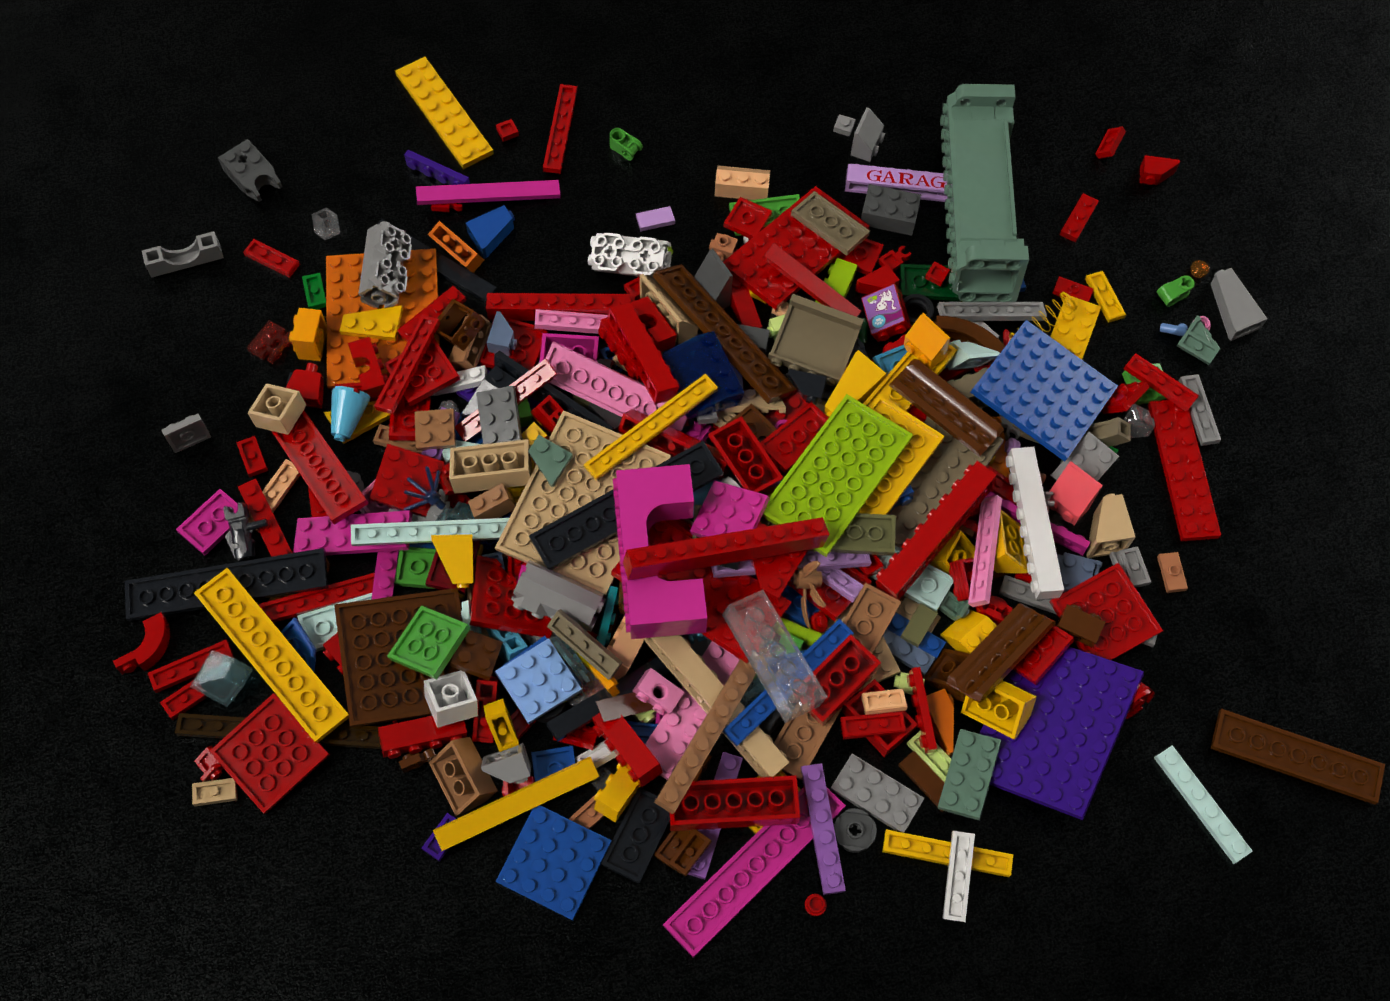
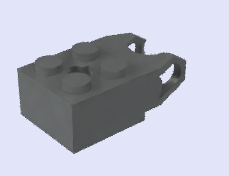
M248 139L218 157L223 171L242 192L258 202L262 201L258 192L262 186L272 185L278 189L282 188L281 181L276 176L273 166Z

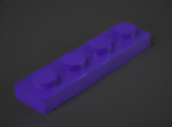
M407 150L404 154L409 168L416 169L428 177L431 176L438 179L443 184H470L469 177L410 150Z

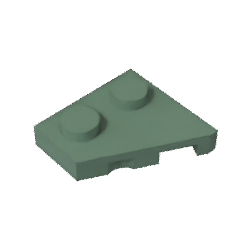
M538 435L528 450L531 458L535 461L552 488L573 458L572 453Z

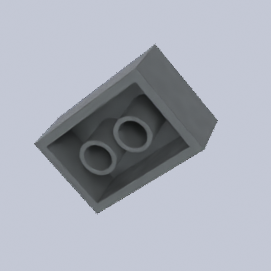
M869 184L861 220L872 228L912 236L921 194Z

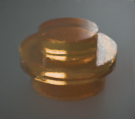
M1197 260L1191 265V273L1197 278L1204 277L1209 272V266L1204 261Z

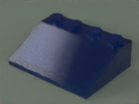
M714 331L697 335L662 353L664 362L669 365L672 376L679 383L677 394L705 373L718 386V390L686 414L688 419L741 404L745 392Z

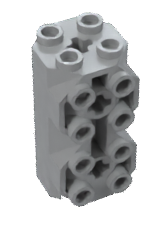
M382 221L380 224H376L367 230L359 296H361V302L373 308H379V305H384V308L398 304L399 294L404 292L407 286V270L403 266V262L410 258L411 238L404 230L391 225L389 222Z
M529 560L525 566L527 568L526 571L522 572L514 589V595L511 598L514 602L513 607L522 611L526 609L532 612V615L538 619H543L544 616L552 619L555 613L561 609L583 629L591 632L598 619L595 613L600 614L606 598L603 597L604 594Z

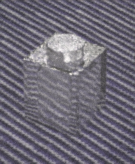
M325 208L312 214L314 232L321 238L326 240L340 234L338 217L334 212Z

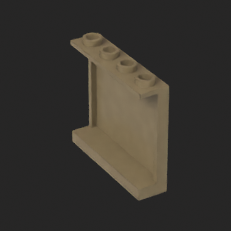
M792 294L789 307L772 350L769 352L768 359L775 366L780 367L782 365L792 370L827 376V385L835 386L846 369L864 319Z

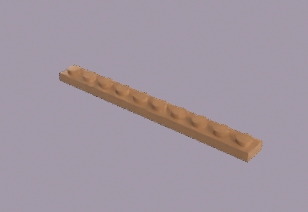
M764 641L748 663L741 659L738 661L654 803L671 814L676 811L759 670V658L767 656L772 648L771 644Z

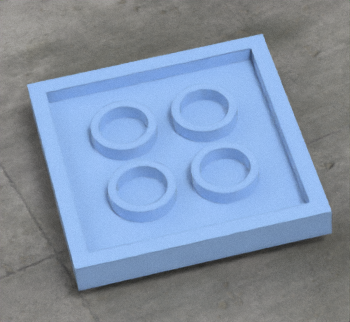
M549 638L495 671L528 724L582 691V688Z

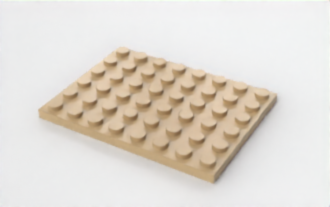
M563 410L549 441L572 453L573 458L553 488L548 484V481L536 464L495 546V550L522 562L528 563L531 560L546 567L529 539L530 534L613 490V478H616V470L655 467L670 459L671 455L645 444L599 480L595 481L584 468V464L620 438L622 434ZM617 534L554 568L553 571L595 589L606 597L615 579L611 575V571L620 561Z

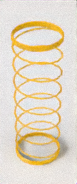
M1061 292L1059 294L1063 303L1071 310V313L1077 309L1076 303L1067 293ZM1062 294L1069 298L1075 309L1070 306L1069 302L1067 303L1064 300ZM1014 333L1009 334L1010 339L1012 338V335H1015Z

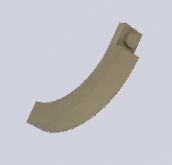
M1119 417L1104 422L1092 423L1082 437L1083 439L1090 432L1108 447L1131 441V424ZM1014 424L1012 425L1014 428L1020 430L1021 437L1038 443L1036 440H1034L1028 434L1023 432L1017 426H1015Z

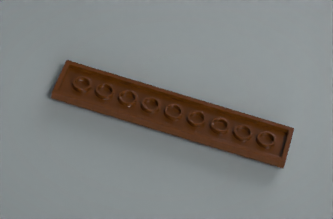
M682 264L654 272L653 278L767 404L794 395L797 389L771 363L768 357Z

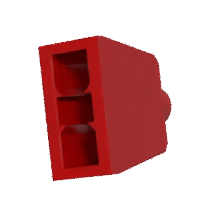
M308 363L306 370H294L285 388L299 391L306 403V407L322 409L324 379L322 374L317 372L318 366L314 363Z

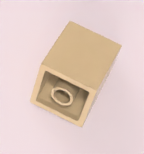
M1122 494L1105 495L1096 508L1091 525L1087 558L1106 556L1113 551L1118 552L1119 550L1128 549L1135 539V533Z

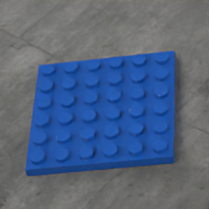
M1025 320L970 393L1065 462L1118 385L1032 323Z

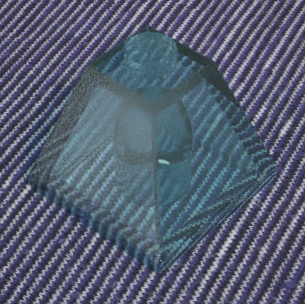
M212 650L190 687L228 707L244 687L253 668L235 658Z

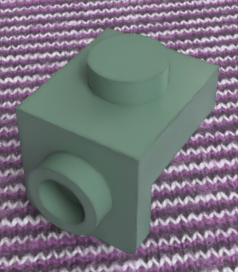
M948 591L938 610L956 621L960 618H965L970 608H968V600L958 601L957 597Z

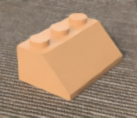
M718 166L715 196L738 199L742 197L748 200L768 198L770 170Z

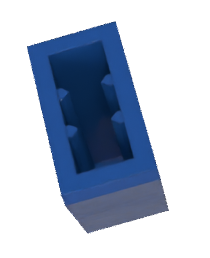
M505 205L466 222L467 232L483 259L487 258L514 229V215L506 209Z

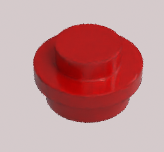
M816 612L810 617L811 628L818 632H824L827 629L828 619L823 612Z
M811 894L807 897L805 909L810 915L820 916L826 910L827 904L823 896Z

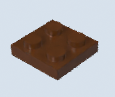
M469 630L454 653L450 667L489 681L503 642Z

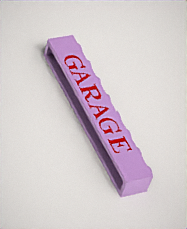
M848 164L845 192L867 194L868 185L872 184L921 194L920 199L945 202V199H947V196H944V186L947 184L946 181H943V173Z

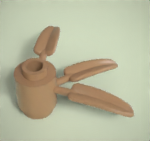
M812 561L805 565L803 569L798 568L791 579V583L796 589H803L801 608L804 622L808 628H811L807 612V589H811L810 596L818 606L826 607L825 602L816 590L817 587L822 585V573L816 570L821 564L819 561Z

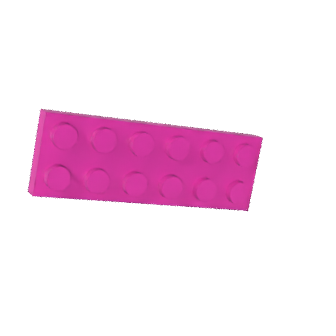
M410 510L351 514L335 525L328 516L298 518L293 553L321 548L325 549L326 556L409 550V544L352 546L351 524L412 522V513Z

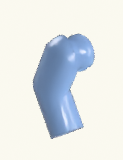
M1162 323L1160 326V332L1177 336H1184L1188 329L1184 323L1178 326Z

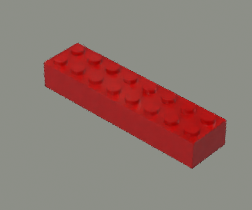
M979 461L974 465L970 464L963 473L965 476L961 480L957 479L951 487L953 490L949 495L944 494L940 499L938 508H933L926 517L928 520L916 527L914 530L915 535L911 539L907 538L901 546L903 549L900 553H895L890 558L889 566L886 569L882 568L878 572L875 582L876 588L900 600L994 487L997 474Z

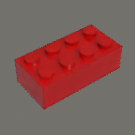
M850 634L792 693L793 698L815 720L824 726L881 668V662Z

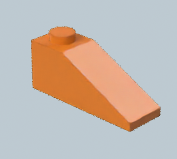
M942 689L926 697L934 735L941 749L950 757L953 753L954 700L951 694H947L946 690Z

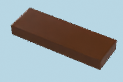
M913 751L898 766L938 808L944 781Z

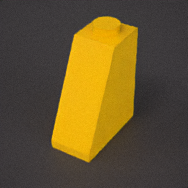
M472 534L431 535L432 543L452 584H457V588H469V584H473Z

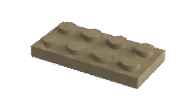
M815 191L791 211V216L846 256L870 234L867 228Z

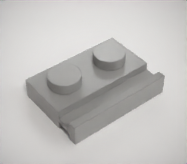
M1138 547L1123 549L1118 552L1113 551L1109 554L1112 564L1115 565L1119 562L1135 588L1151 583Z

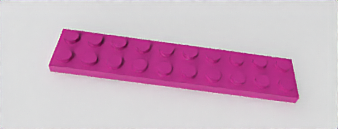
M804 787L798 792L799 824L763 826L663 924L667 931L693 958L813 840ZM827 788L833 820L846 805Z

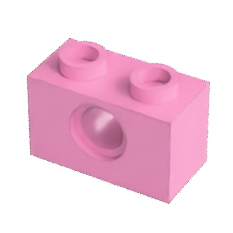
M652 668L644 672L633 689V692L637 694L636 697L640 701L653 705V710L661 715L671 713L684 694V691ZM654 688L660 690V698L654 696Z

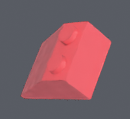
M1070 461L1049 491L1053 492L1050 501H1055V505L1049 507V509L1056 511L1066 522L1075 526L1089 510L1103 485Z

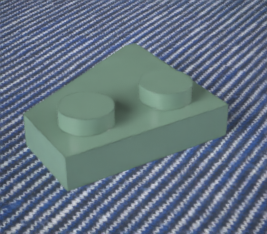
M1197 315L1177 344V347L1210 365L1220 347L1212 339L1211 333L1205 328L1201 322L1202 319Z

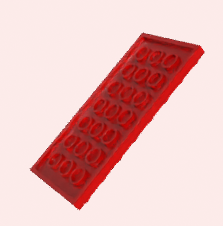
M816 186L723 261L736 280L775 310L801 288L762 258L773 243L815 275H818L842 254L837 248L791 216V211L815 191L868 230L870 228L867 223Z
M666 521L657 522L647 533L648 546L692 539ZM619 561L611 571V575L622 582ZM711 566L658 575L659 578L666 581L703 579L707 628L706 633L701 634L745 663L750 661L792 603L782 595L777 601L761 592L758 580L750 575L713 578Z

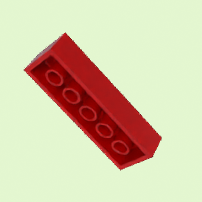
M797 775L693 781L673 814L669 812L670 831L799 824L800 808Z

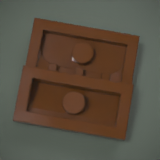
M696 829L671 831L654 853V856L670 868L687 876L712 841Z

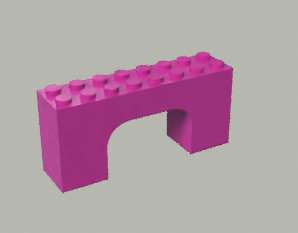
M690 464L616 470V478H613V493L626 633L630 632L631 639L706 633L707 611L703 579L666 581L658 576L628 581L623 565L626 550L648 546L647 533L654 524L665 520L693 518L694 497Z

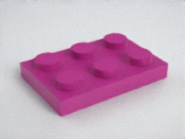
M221 489L176 528L177 532L204 556L224 539L230 530L228 521L225 520L224 506L232 507L234 513L238 511V504Z

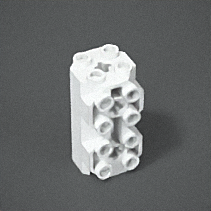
M597 233L596 236L591 237L590 246L592 247V253L589 254L588 265H591L594 271L639 277L641 274L653 277L655 271L670 267L672 254L668 251V247H671V243L668 241L648 237H627L613 233Z

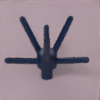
M425 467L431 487L429 491L425 490L410 477L407 478V481L425 495L405 490V494L424 500L405 507L404 511L427 503L436 505L440 510L445 507L446 504L440 499L441 495L437 492L440 479L439 470L436 472L434 483L429 467Z

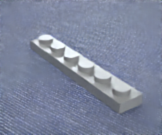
M939 302L937 306L940 316L957 317L968 321H1033L1032 316L1037 321H1045L1038 311H1041L1047 317L1043 302Z

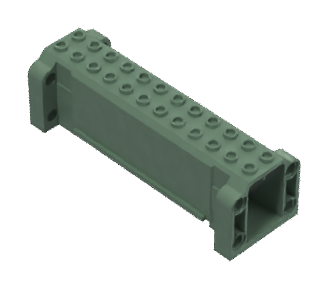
M962 84L957 87L955 92L948 95L946 103H943L944 115H941L940 126H943L941 140H944V143H942V153H945L942 165L946 167L943 173V181H946L947 184L944 186V196H947V199H945V210H948V213H946V224H949L946 238L950 239V243L947 245V254L951 256L948 259V269H951L949 284H952V291L959 296V300L962 302H1016L1029 262L1028 246H1024V239H1017L1016 237L1017 227L1010 152V137L1014 125V85Z

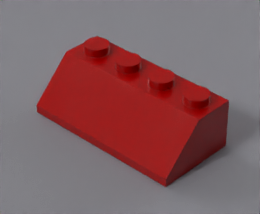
M742 416L708 434V437L743 489L769 495L774 492L784 477Z

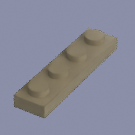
M558 610L547 625L552 632L608 680L613 678L623 662L563 610Z

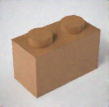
M503 483L468 501L475 519L500 518L513 511L516 506L512 492Z

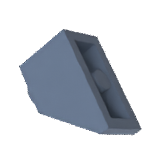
M497 311L487 339L488 352L497 353L500 350L507 356H510L512 350L516 348L517 339H515L514 331L502 313Z

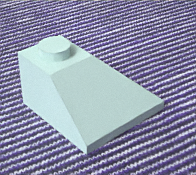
M952 341L949 344L956 348L957 352L947 364L948 371L983 366L997 358L1000 352L971 342Z

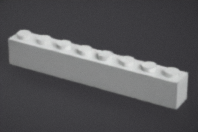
M1011 448L1008 456H1006V466L1010 469L1009 482L1010 485H1013L1014 489L1013 501L1017 503L1016 517L1021 523L1020 536L1024 538L1023 552L1028 558L1027 572L1031 574L1032 578L1031 591L1035 593L1036 600L1060 598L1064 591L1035 448Z

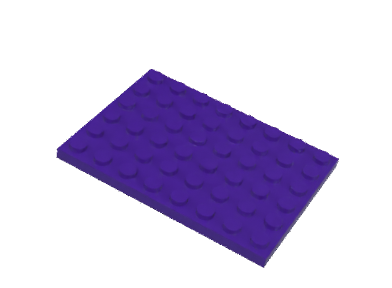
M1069 647L1037 685L1012 670L1005 677L1004 681L1037 697L1032 714L1016 739H1012L983 724L979 734L1001 739V746L990 785L1083 820L1144 676V671Z

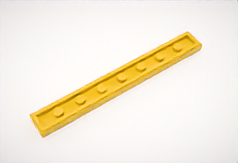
M705 373L584 464V468L595 481L599 480L718 390V386Z
M589 756L434 829V835L441 850H446L598 778L599 775Z

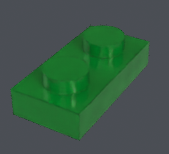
M316 273L302 276L308 308L320 309L326 307V295L321 274Z

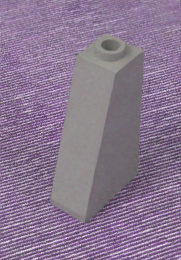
M1229 268L1216 272L1211 282V287L1229 340H1235L1261 329L1267 317L1233 269Z

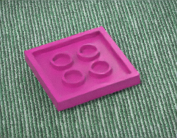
M714 480L690 532L697 537H706L755 529L770 500L769 496Z

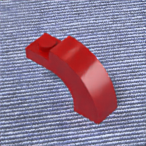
M162 612L142 621L145 627V637L141 645L134 651L113 661L116 669L121 674L133 672L138 666L146 671L154 666L164 655L170 640V627L167 618Z

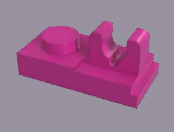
M694 421V424L686 434L705 442L708 434L713 431V427L707 424H698L697 421Z

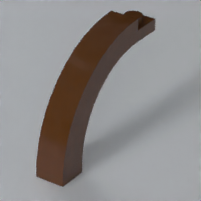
M936 316L934 323L950 337V340L971 342L1000 353L1005 348V345L996 336L973 322L951 316ZM995 359L988 362L989 366H991Z

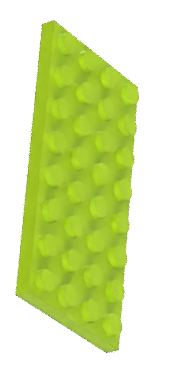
M846 394L771 494L762 517L775 525L823 517L830 535L823 547L815 548L814 550L827 557L908 445L913 434Z

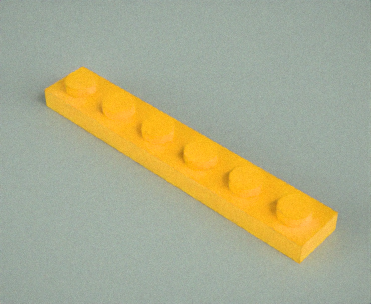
M886 829L882 852L949 865L951 842ZM974 847L971 870L1010 877L1013 854Z

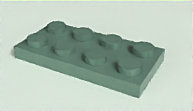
M960 729L939 800V810L980 821L1001 746V739Z

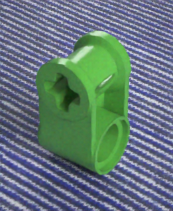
M614 128L610 132V148L625 159L631 161L634 158V154L642 150V143L623 129Z
M1181 276L1161 286L1157 290V294L1165 305L1170 307L1189 296L1190 290L1194 287V280L1190 276Z

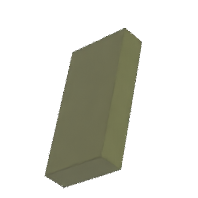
M920 603L900 638L918 648L938 613Z

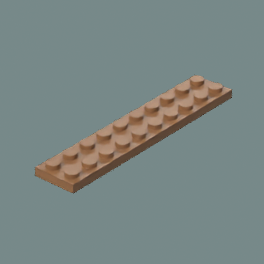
M865 582L843 622L854 633L852 636L873 654L900 607L901 601ZM798 702L796 703L774 742V745L786 754L787 760L790 762L782 769L783 771L792 776L797 775V779L802 781L801 766L811 765L842 708L822 726Z

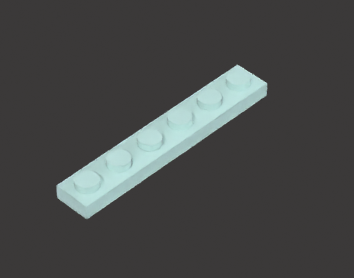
M1173 745L1154 757L1233 864L1253 852Z

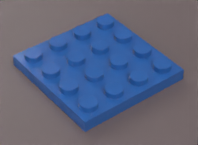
M539 805L532 809L495 882L573 921L612 840Z

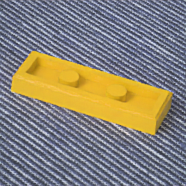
M1100 271L1086 275L1085 280L1088 286L1093 288L1092 293L1098 305L1101 306L1107 322L1125 318L1126 313L1104 272Z

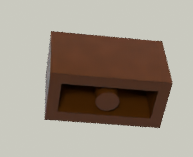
M1067 604L1056 626L1073 636L1074 640L1092 648L1097 643L1105 621L1101 620V617L1096 614L1083 612L1082 608L1072 604L1070 606Z

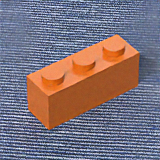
M440 221L428 233L434 241L472 273L484 261L478 253Z

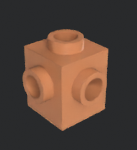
M717 233L715 240L712 239L710 242L709 250L714 249L719 258L725 261L737 251L738 239L726 234Z

